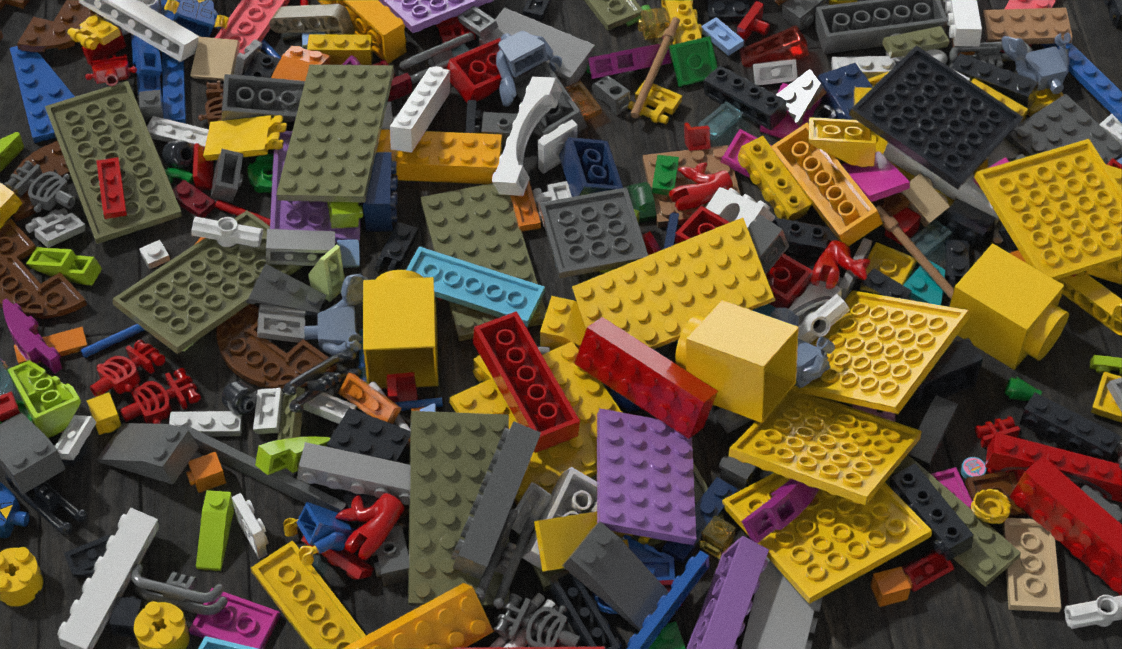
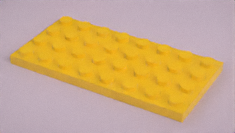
M743 217L572 286L586 328L603 317L652 349L678 340L685 325L692 317L700 315L706 318L722 300L749 310H754L775 301Z

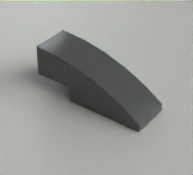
M937 395L935 396L918 429L922 431L921 438L908 453L912 459L930 467L958 407L957 403Z

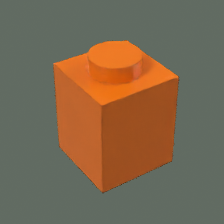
M216 452L188 462L190 471L186 472L190 485H196L198 493L226 483Z
M897 567L873 574L870 586L879 607L908 600L910 589H912V582L909 575H905L902 567Z

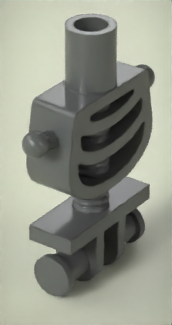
M25 161L22 167L16 169L18 175L12 174L10 180L4 183V186L11 191L15 190L19 198L28 190L30 201L35 206V212H40L41 208L50 211L57 203L70 209L76 202V198L67 193L69 191L67 181L70 180L69 174H65L63 178L52 171L42 174L40 165L36 164L34 166L30 161Z
M510 594L508 604L503 606L506 614L499 615V623L494 628L497 634L505 636L508 626H512L509 640L515 641L522 626L527 628L526 638L529 647H557L558 644L564 647H578L581 637L565 630L567 617L563 614L567 612L566 606H560L559 611L551 607H542L530 619L526 615L531 607V600L526 598L521 609H518L517 607L519 602H522V598L516 594ZM511 614H512V615L516 616L517 618H516V619H513V618H511L510 616H511ZM546 616L541 623L538 621L540 618ZM532 631L537 632V642L531 638ZM543 635L546 636V644L542 643Z

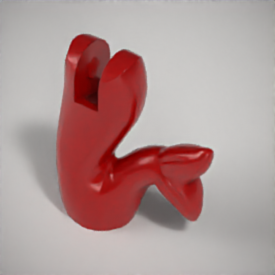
M705 162L698 164L695 168H678V171L683 176L693 180L696 184L678 186L669 192V197L672 202H675V208L678 212L699 207L710 202L719 187L729 190V188L733 189V182L729 173L726 170L706 175L705 171L708 163Z
M836 240L831 241L814 265L811 274V284L818 286L820 281L826 282V289H833L840 278L838 266L851 271L858 278L866 280V268L870 265V259L855 260L851 258L848 245Z
M384 493L372 506L365 508L361 496L357 495L351 503V508L342 510L335 517L336 519L350 522H367L349 536L345 543V550L353 554L363 543L358 557L366 561L381 546L405 508L402 502L393 495Z

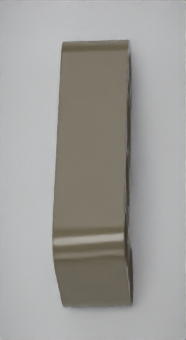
M341 4L283 6L278 8L269 21L270 28L280 34L287 32H327V34L354 35L355 33L349 12Z

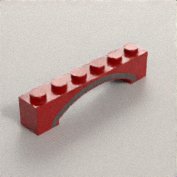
M997 432L988 445L985 464L987 468L1006 473L1014 470H1027L1043 456L1066 477L1097 489L1103 494V498L1122 502V470L1119 467L1120 464Z

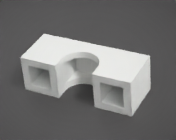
M719 187L706 207L729 222L743 217L747 227L754 219L757 220L760 215L771 222L775 218L769 211L770 207L762 201L756 203L753 198L746 194L742 197L740 193L732 188L726 190Z

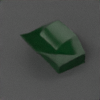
M643 182L626 186L633 209L639 211V223L656 221L655 201L650 184Z

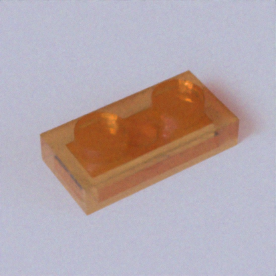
M581 81L564 87L580 110L585 121L602 114V108Z

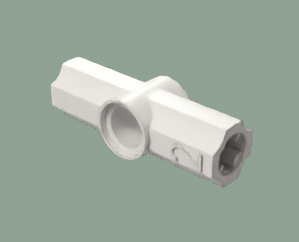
M200 217L194 218L192 236L215 239L223 247H231L236 243L260 247L263 235V229L239 225L231 217H224L218 221Z
M834 295L817 311L810 312L804 317L803 322L798 326V339L810 344L817 337L826 335L830 327L850 311L848 305L839 295ZM820 320V325L814 329L815 321Z
M1102 595L1095 601L1066 606L1064 611L1067 625L1071 629L1095 624L1105 627L1113 621L1121 620L1122 595L1116 597Z

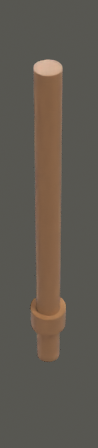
M677 17L672 18L669 27L664 31L661 46L630 115L633 118L639 117L667 50L675 40L676 30L680 23V19Z
M878 205L876 209L884 223V228L895 235L947 296L952 299L954 288L900 229L896 219L890 217Z

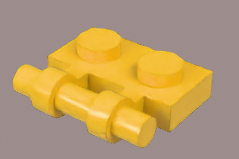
M98 15L88 17L86 21L79 24L80 30L74 28L68 30V35H70L72 40L80 42L83 47L92 50L96 49L98 43L106 45L121 35L119 28Z
M644 82L635 93V100H637ZM653 83L639 116L644 115L651 118V121L655 123L661 122L666 125L669 117L663 113L666 112L673 115L682 102V95ZM630 101L628 109L632 110L635 102ZM647 105L656 108L655 111L647 108Z

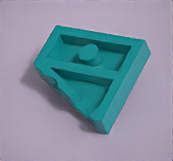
M931 262V264L945 278V269ZM920 265L903 286L912 290L911 299L917 302L941 305L943 290Z

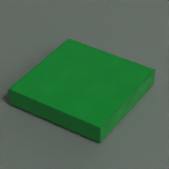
M711 36L669 46L678 87L702 82L718 67Z

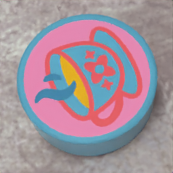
M969 457L963 461L961 474L965 479L985 475L986 467L981 459Z

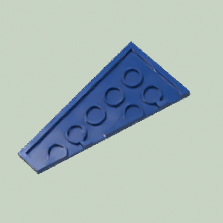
M18 46L11 47L10 51L33 141L38 143L54 139L56 136L45 106L75 96L38 52L18 50Z

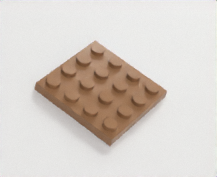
M728 145L710 147L711 149L657 153L658 155L679 157L678 168H695L700 163H708L705 171L706 175L726 170L732 179L733 189L740 193L734 170L728 165L720 163L728 149ZM657 154L643 155L642 159L646 179L650 184L651 190ZM677 170L675 188L682 185L696 184ZM653 194L658 228L668 227L671 213H679L678 225H683L699 208L696 207L678 212L675 208V202L671 201L669 195ZM709 202L701 206L706 208Z

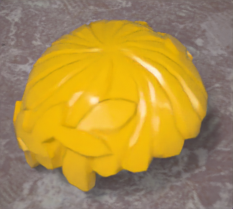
M987 489L975 494L971 503V510L983 522L1000 524L1008 518L1011 504H1009L1008 497L1002 492Z

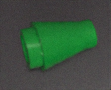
M1011 377L1006 385L1004 395L1009 396V399L1029 402L1035 392L1041 395L1042 391L1018 377L1016 379Z

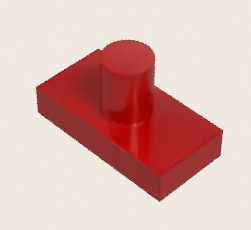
M756 1L737 27V35L744 40V43L753 31L766 35L770 29L769 23L761 21L763 3Z
M120 29L121 35L106 45L98 43L94 50L82 47L87 63L90 66H93V59L100 60L105 56L108 58L126 47Z

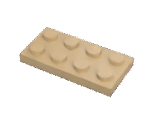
M1007 518L1002 523L1003 537L1021 552L1020 558L1006 569L1009 610L1060 612L1061 600L1054 537L1050 531L1048 532L1043 526L1036 523L1034 519Z

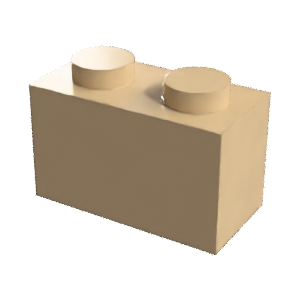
M920 173L910 181V188L900 193L909 200L910 205L908 208L921 216L920 222L926 228L950 206L947 204L948 200L946 197L933 188L932 181Z

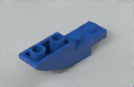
M131 33L133 64H136L138 96L139 92L161 91L160 74L162 66L159 49Z

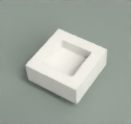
M160 240L139 248L149 269L170 261L169 255Z

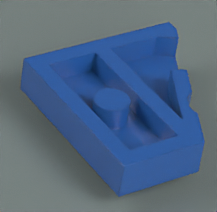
M623 535L622 540H628L629 549L658 580L675 579L674 557L664 552L660 553L647 544L643 545L631 539L629 535Z

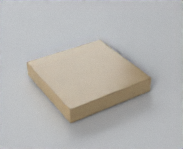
M199 37L190 76L196 79L224 81L225 74L234 75L240 42L231 39Z

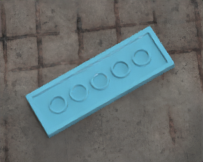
M422 247L417 249L406 269L416 272L424 278L434 277L435 297L496 317H502L517 311L527 327L545 293L544 286Z

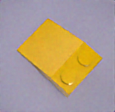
M809 117V144L850 165H857L858 167L874 166L876 133L857 120Z
M551 296L540 331V347H550V350H554L573 341L579 350L586 327L578 303L574 300Z

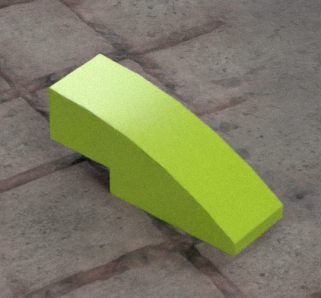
M36 247L26 263L28 267L53 277L60 272L69 282L91 286L102 270L95 257L76 256L71 249Z
M296 437L259 445L255 466L267 475L285 468L292 473L297 472L305 442L327 447L330 438Z

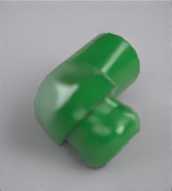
M182 168L165 169L169 183L173 182V178L185 180L190 184L194 182L193 174Z

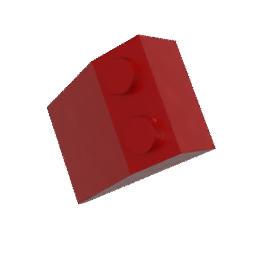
M501 38L449 59L446 70H450V82L466 103L468 100H476V102L482 100L500 88L502 78L496 65L497 52L500 51L498 44Z

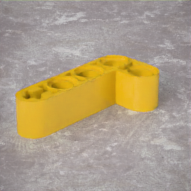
M1084 271L1078 273L1075 277L1067 276L1056 280L1064 285L1063 295L1114 333L1122 336L1121 298L1091 276L1085 274Z

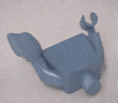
M520 31L514 35L505 33L501 37L498 44L500 51L497 52L496 65L502 78L500 96L503 105L506 107L510 106L517 95L513 77L521 75L548 59L550 60L548 65L553 72L556 70L554 63L561 67L562 58L552 54L554 51L542 36Z
M1068 32L1064 34V41L1061 39V33L1055 37V43L1059 46V49L1055 46L1027 53L1026 44L1021 38L1002 37L1004 52L1015 61L1018 75L1037 81V91L1050 89L1053 94H1059L1064 89L1062 84L1069 68L1068 49H1066V44L1071 40V35Z
M360 274L347 276L341 288L343 299L331 308L318 313L317 326H304L305 340L318 339L320 351L332 356L344 351H354L357 354V351L361 349L359 342L363 338L356 331L354 305L363 302V280L369 279Z
M780 307L771 312L770 317L795 326L799 324V316L787 308ZM820 337L816 346H813L798 339L797 375L794 386L798 388L804 387L812 380L820 378L831 367L828 362L827 353L830 354L834 351L835 345L833 342L825 337Z

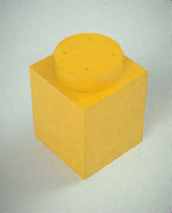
M993 243L955 285L949 306L968 310L970 314V319L958 333V336L963 339L969 338L974 346L1013 370L1017 368L1027 354L1037 360H1041L1059 338L1069 317L1067 311L1058 307L1064 288L1063 284Z
M393 270L381 274L375 280H363V352L368 384L375 381L380 389L387 388L386 375L414 372L416 387L438 386L437 314L434 277L424 278L413 271Z
M722 300L706 318L696 315L685 325L676 348V364L718 391L713 405L762 423L796 384L799 327Z

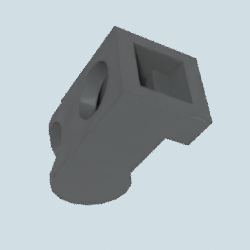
M605 76L592 84L595 96L609 105L613 114L617 116L628 109L630 91L616 80Z

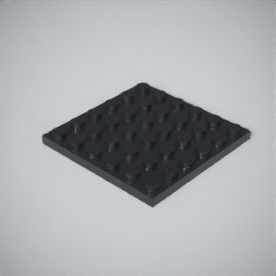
M917 45L862 97L848 114L957 190L960 189L1023 119V116Z

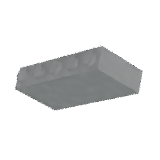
M504 8L495 19L498 28L489 35L479 39V45L482 46L501 38L505 33L514 35L520 31H526L531 35L542 36L554 51L552 54L562 58L561 67L554 63L556 66L554 74L567 91L573 89L587 70L588 58L595 57L594 44L507 8Z
M766 556L768 564L765 570L760 573L759 580L761 583L755 593L741 649H811L812 640H808L809 632L815 633L818 619L813 618L814 611H820L823 597L809 604Z

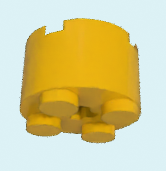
M25 547L9 548L1 551L0 600L9 606H21L31 602L35 598L34 595L39 590L41 591L43 587V576L35 557Z
M149 602L135 619L134 633L140 649L187 648L190 639L184 614L177 606L166 602Z

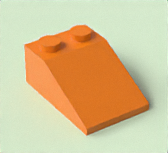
M291 46L282 55L271 78L305 81L309 65H330V55L322 54L319 51L303 49L300 46Z

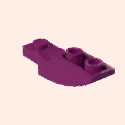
M661 44L588 58L592 79L651 67ZM669 48L661 65L671 63Z
M8 299L3 300V312L7 326L22 356L27 361L30 360L35 364L41 361L54 374L62 369L59 360L61 356L54 347L49 348L44 339L39 335L37 330L39 325L32 316L27 317L18 304L15 303L13 305Z
M790 479L771 494L772 498L741 521L750 539L758 543L775 529L782 530L810 504L819 488L809 487L805 483Z

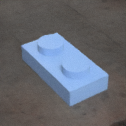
M717 17L701 26L702 34L705 37L711 36L712 43L728 56L744 46V40Z

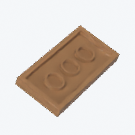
M1066 8L983 10L982 17L987 42H1002L1003 36H1009L1015 39L1021 38L1026 44H1056L1055 37L1061 33V39L1064 41V34L1067 32L1071 35V40L1068 43L1072 42V32Z

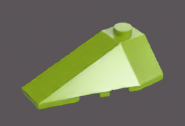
M30 360L7 369L35 426L47 438L65 431L81 403L73 386L68 383L66 385L63 384L58 377L50 376L46 373L45 369Z

